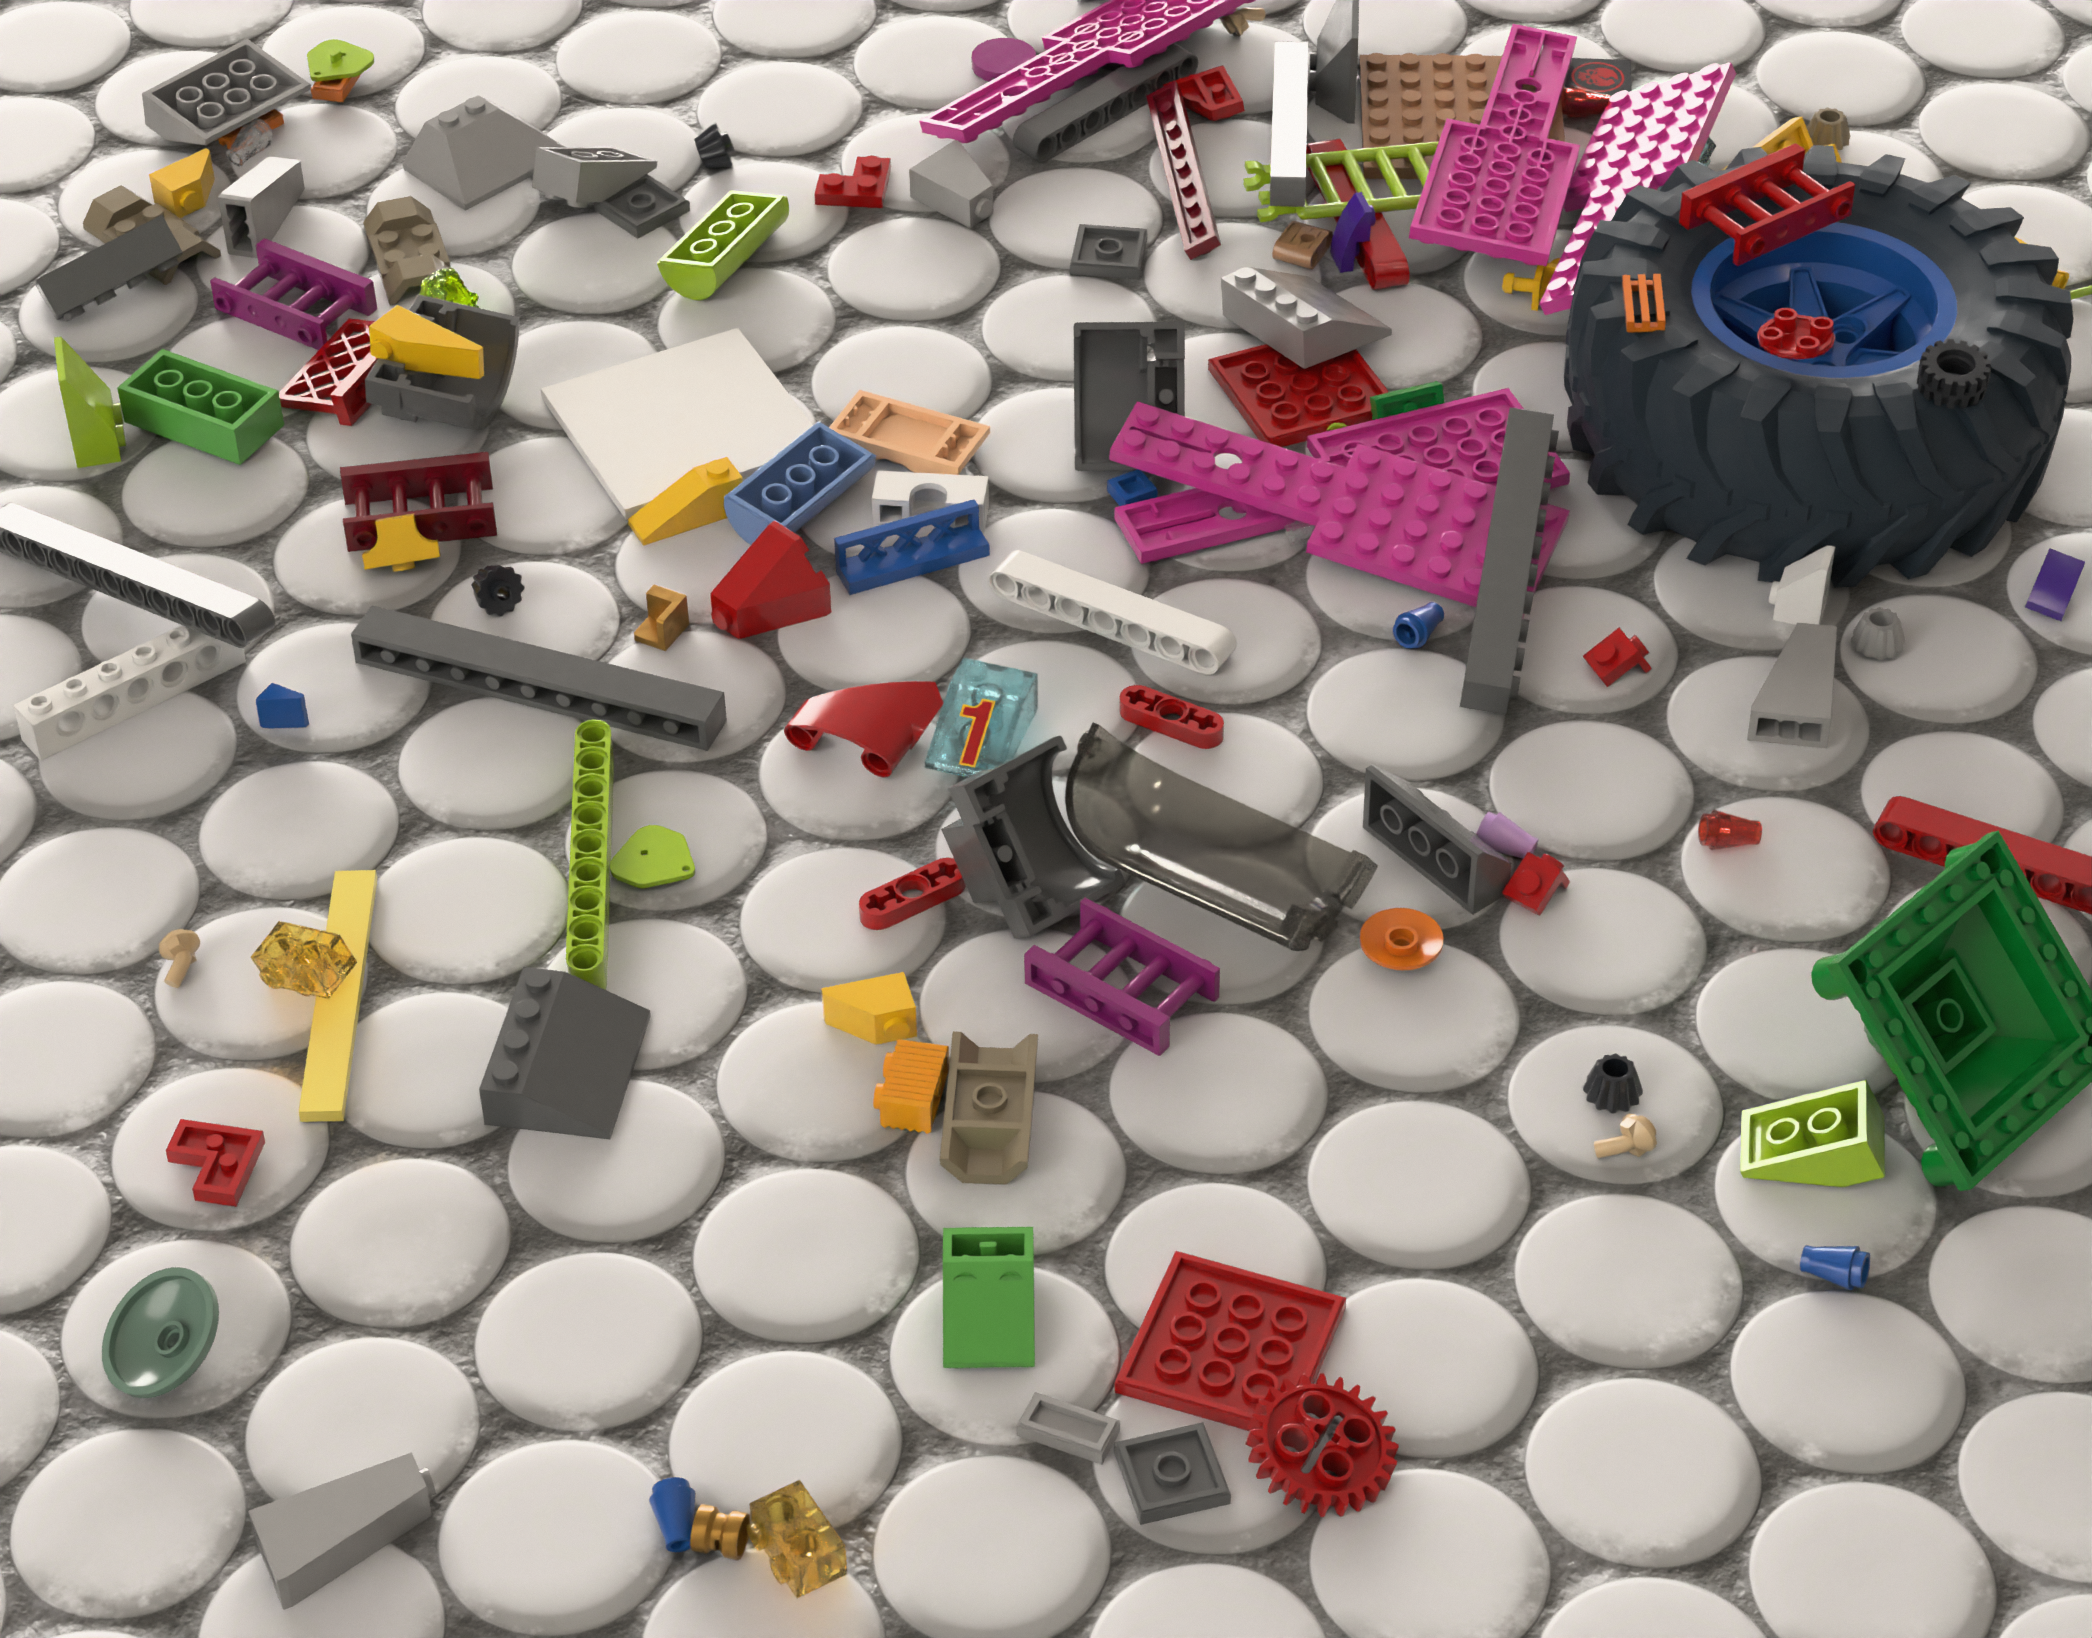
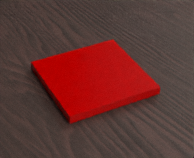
M1267 344L1208 359V370L1260 441L1279 447L1307 441V436L1326 432L1328 426L1333 423H1343L1346 426L1372 421L1370 397L1389 392L1357 349L1306 369Z
M1175 1251L1115 1380V1393L1250 1431L1247 1426L1251 1416L1255 1414L1254 1410L1259 1399L1265 1400L1270 1387L1280 1390L1285 1378H1288L1296 1386L1301 1374L1304 1373L1309 1378L1311 1384L1315 1383L1346 1309V1297Z

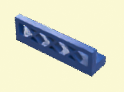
M975 499L834 538L836 573L849 595L990 556V545L979 529V505ZM968 514L967 525L956 528L950 527L957 517ZM934 526V529L927 536L920 538L915 536L922 527ZM892 535L900 536L892 546L885 548L880 546L887 537ZM860 544L865 546L858 555L846 558V548Z

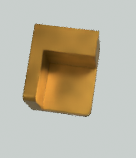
M654 584L646 592L648 617L634 632V640L666 651L689 625L687 595Z

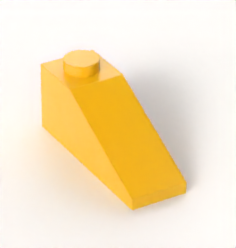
M396 305L369 326L371 355L376 358L405 364V370L480 379L484 376L482 346L399 305Z
M728 457L694 467L628 519V525L644 546L726 519L724 496L742 483L743 477Z

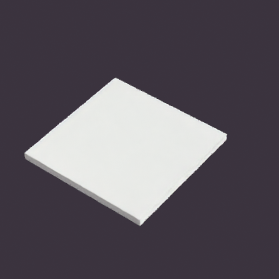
M739 328L541 388L543 401L625 519H629L692 468L713 460L728 457L744 481L813 426Z

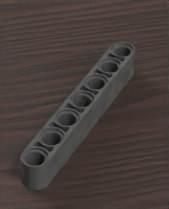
M1173 43L1167 46L1165 52L1151 55L1144 59V63L1140 66L1133 68L1123 66L1020 124L1013 135V145L1035 160L1046 162L1148 104L1146 96L1164 87L1163 84L1195 74L1199 63L1198 57Z

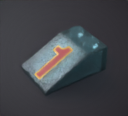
M963 658L949 684L927 753L925 768L970 777L979 771L994 769L1013 759L1038 710V674Z

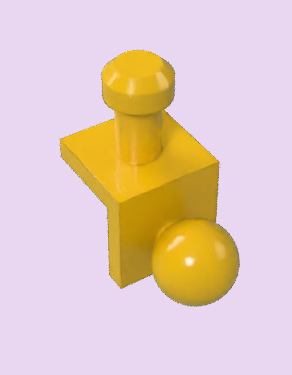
M1560 258L1552 260L1547 266L1537 265L1534 279L1515 277V273H1506L1503 277L1502 290L1508 294H1513V291L1532 293L1531 310L1538 311L1539 303Z

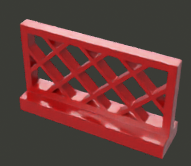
M348 318L279 392L281 407L336 414L340 425L352 426L371 405L366 403L365 379L378 358L371 355L370 344L355 349L351 348L370 342L369 326L375 321ZM353 332H361L360 334L349 337ZM347 350L346 352L330 357L333 354ZM352 362L351 364H348V365H345V366H342V367L333 369L334 367H337V366H340V365H343V364ZM328 370V372L313 376L314 374ZM330 382H334L333 384H330V385H327V386H324V387H321V388H318V389H315V390H314V388H316V387H319V386L328 384V383H330ZM310 390L309 392H306L304 394L294 396L295 394ZM331 397V400H324V398Z

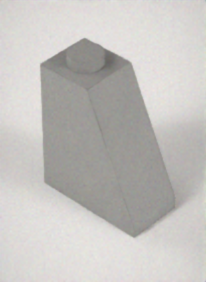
M957 140L952 141L909 169L910 197L968 228H972L993 214V185L961 142Z

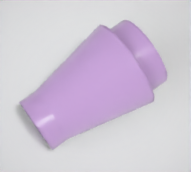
M1488 811L1476 833L1483 842L1496 852L1522 859L1527 852L1534 853L1539 839L1529 835L1500 812L1496 815Z

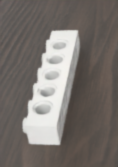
M183 625L174 628L163 635L138 645L125 653L104 661L89 670L68 678L13 705L21 739L40 760L48 758L245 663L244 649Z

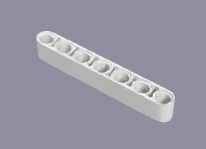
M1012 551L989 576L990 587L1003 599L1202 674H1214L1237 646L1233 633L1220 624L1023 551Z

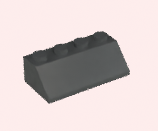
M160 215L37 278L36 288L56 320L64 317L66 321H70L85 313L83 306L93 301L101 305L115 298L117 295L114 290L126 284L129 289H132L148 280L146 274L158 268L160 273H163L179 264L177 258L181 257L183 252L163 215Z
M1374 765L1366 768L1363 828L1472 915L1504 896L1502 891L1510 880L1512 863L1503 854L1497 853L1483 842L1476 833L1469 831L1452 818L1446 810L1438 807L1425 797L1419 789L1414 788L1401 777Z

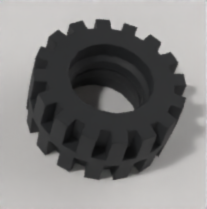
M1947 339L1945 344L1940 340L1935 342L1934 347L1929 345L1925 352L1922 353L1917 375L1919 392H1924V398L1928 401L1934 399L1935 405L1947 404L1949 409H1954L1955 405H1959L1960 409L1967 408L1968 403L1972 406L1978 404L1979 399L1982 400L1985 396L1990 379L1991 360L1987 359V353L1985 351L1979 352V347L1975 344L1971 347L1967 346L1968 341L1961 340L1960 343H1955L1954 339ZM1947 372L1958 373L1960 375H1952Z

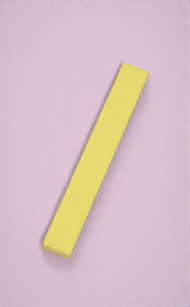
M376 870L335 871L299 1105L300 1122L344 1121L377 887Z

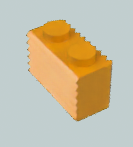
M897 1039L895 1051L893 1053L887 1052L884 1059L883 1077L885 1082L884 1084L877 1083L874 1092L873 1107L880 1110V1125L884 1128L890 1126L892 1129L898 1127L900 1130L906 1128L910 1132L912 1130H916L918 1133L924 1131L926 1134L932 1131L949 1072V1046Z

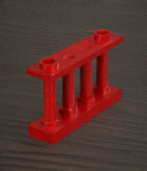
M1795 143L1682 192L1679 224L1690 230L1708 221L1735 240L1733 263L1739 266L1851 216L1855 184L1849 181L1831 190L1821 185L1803 172L1805 149ZM1795 184L1813 198L1801 203L1783 189ZM1766 196L1785 210L1772 215L1754 201ZM1739 209L1756 223L1744 228L1726 214Z

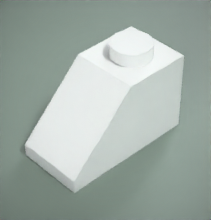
M1827 545L1786 566L1781 581H1773L1769 596V603L1775 604L1773 620L1795 625L1797 623L1820 625L1827 604L1835 547Z

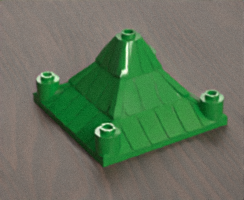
M1999 830L1987 833L1976 843L1951 850L1946 857L1945 870L1932 882H1929L1910 900L1906 901L1846 952L1823 957L1817 960L1813 966L1811 978L1815 991L1826 1000L1834 1001L1846 997L1850 999L1854 1008L1860 1013L1868 1041L1886 1060L1893 1074L1897 1076L1898 1082L1908 1100L1917 1110V1115L1928 1134L1934 1139L1935 1143L1928 1146L1923 1152L1921 1165L1925 1178L1936 1187L1956 1185L1959 1191L1971 1190L2092 1082V990Z

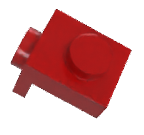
M1620 627L1583 655V658L1607 687L1636 664H1639L1645 673L1652 669L1644 658L1650 653L1636 635L1629 639Z
M1527 852L1502 891V894L1510 901L1540 916L1558 886L1566 889L1570 884V880L1563 872L1564 865L1557 859L1547 854H1543L1539 858Z

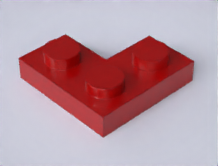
M874 155L866 157L857 156L853 176L837 173L819 174L814 193L815 205L883 208L891 172V158H880Z
M180 1119L166 1148V1155L170 1163L202 1167L192 1188L195 1201L237 1207L266 1142L264 1133L261 1130Z

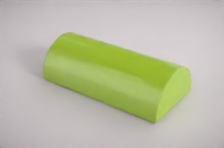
M730 190L659 259L657 265L663 279L674 291L692 300L709 298L787 220L789 215L787 196Z

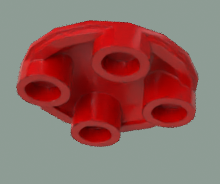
M1780 308L1774 312L1773 319H1770L1760 327L1757 339L1762 348L1778 357L1795 360L1810 359L1825 354L1833 347L1835 341L1833 333L1834 323L1828 317L1820 316L1813 318L1811 316L1798 315L1791 308Z

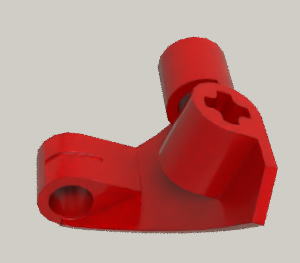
M930 681L888 682L851 687L807 699L785 726L784 733L791 744L805 751L812 750L824 733L851 741L864 748L861 754V761L869 772L879 777H889L908 750L913 749L944 702L936 682Z

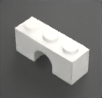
M877 471L872 494L873 527L975 499L979 505V529L984 534L989 508L988 476ZM968 514L957 517L950 527L956 528L967 525Z

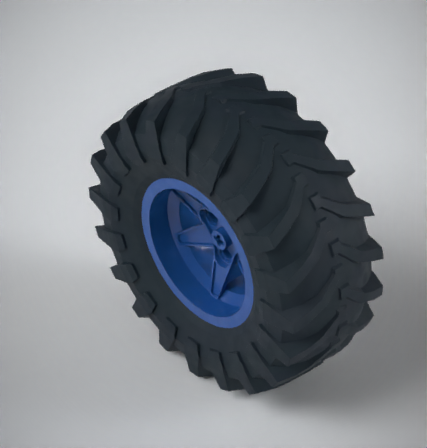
M1813 145L1805 154L1803 172L1829 190L1849 181L1854 183L1855 190L1851 216L1739 266L1733 263L1735 240L1708 221L1690 230L1679 224L1682 192L1767 156L1768 154L1761 147L1741 149L1725 170L1717 172L1695 160L1678 165L1660 191L1638 185L1626 194L1611 221L1600 220L1580 262L1566 331L1565 344L1568 346L1565 353L1564 386L1572 406L1568 407L1567 427L1573 450L1595 455L1588 471L1587 482L1597 495L1628 496L1638 505L1632 513L1627 524L1642 535L1671 529L1695 541L1696 544L1686 559L1702 565H1707L1726 554L1760 562L1758 581L1771 583L1773 581H1781L1786 566L1827 545L1833 546L1835 551L1830 580L1834 588L1856 587L1875 566L1884 564L1892 565L1908 580L1927 575L1949 548L1972 557L1987 547L2005 521L2017 523L2042 483L2066 405L2064 399L2067 395L2071 373V352L2066 339L2071 337L2074 318L2070 291L2051 286L2057 274L2059 258L2051 247L2019 243L2014 238L2019 231L2024 217L2013 208L1980 209L1962 198L1971 182L1954 175L1928 183L1900 174L1906 158L1885 154L1870 166L1840 163L1836 161L1833 146ZM1795 184L1783 189L1801 203L1813 198ZM1766 196L1754 201L1772 215L1785 210ZM1739 209L1726 214L1744 228L1756 223ZM1638 274H1645L1646 280H1653V274H1661L1666 319L1665 330L1628 333L1626 331L1622 275H1630L1631 281H1637ZM1632 291L1635 323H1642L1639 291ZM1647 291L1650 322H1656L1653 291ZM1791 308L1798 315L1811 316L1813 318L1823 316L1833 320L1835 341L1833 347L1823 355L1810 359L1795 360L1781 358L1768 353L1760 346L1757 334L1762 325L1774 318V312L1777 309ZM1947 339H1954L1955 343H1960L1961 340L1968 341L1967 346L1971 347L1975 344L1979 347V352L1985 351L1987 353V359L1991 360L1990 379L1985 396L1982 400L1979 399L1978 404L1972 406L1968 403L1967 408L1960 409L1959 405H1955L1954 409H1949L1947 404L1935 405L1934 399L1928 401L1924 398V392H1919L1917 384L1919 364L1922 353L1925 352L1929 345L1934 347L1935 342L1940 340L1944 344L1947 343ZM1947 372L1952 375H1960L1958 373Z

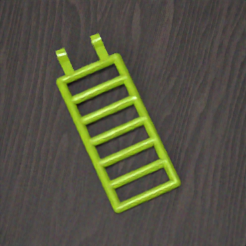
M1438 142L1306 154V168H1311L1327 204L1308 205L1305 199V207L1270 206V191H1259L1258 198L1261 205L1269 204L1267 208L1257 209L1259 221L1268 222L1277 218L1278 215L1297 213L1298 217L1303 220L1341 216L1348 202H1341L1325 168L1328 165L1343 164L1356 193L1362 192L1368 205L1373 206L1375 213L1416 209L1421 195L1408 196L1391 159L1409 158L1424 187L1429 167L1423 156H1433ZM1254 160L1245 161L1244 167L1247 173L1256 174L1251 178L1243 179L1246 192L1259 190L1265 184H1270L1271 164L1262 165ZM1376 161L1393 197L1375 199L1358 163Z

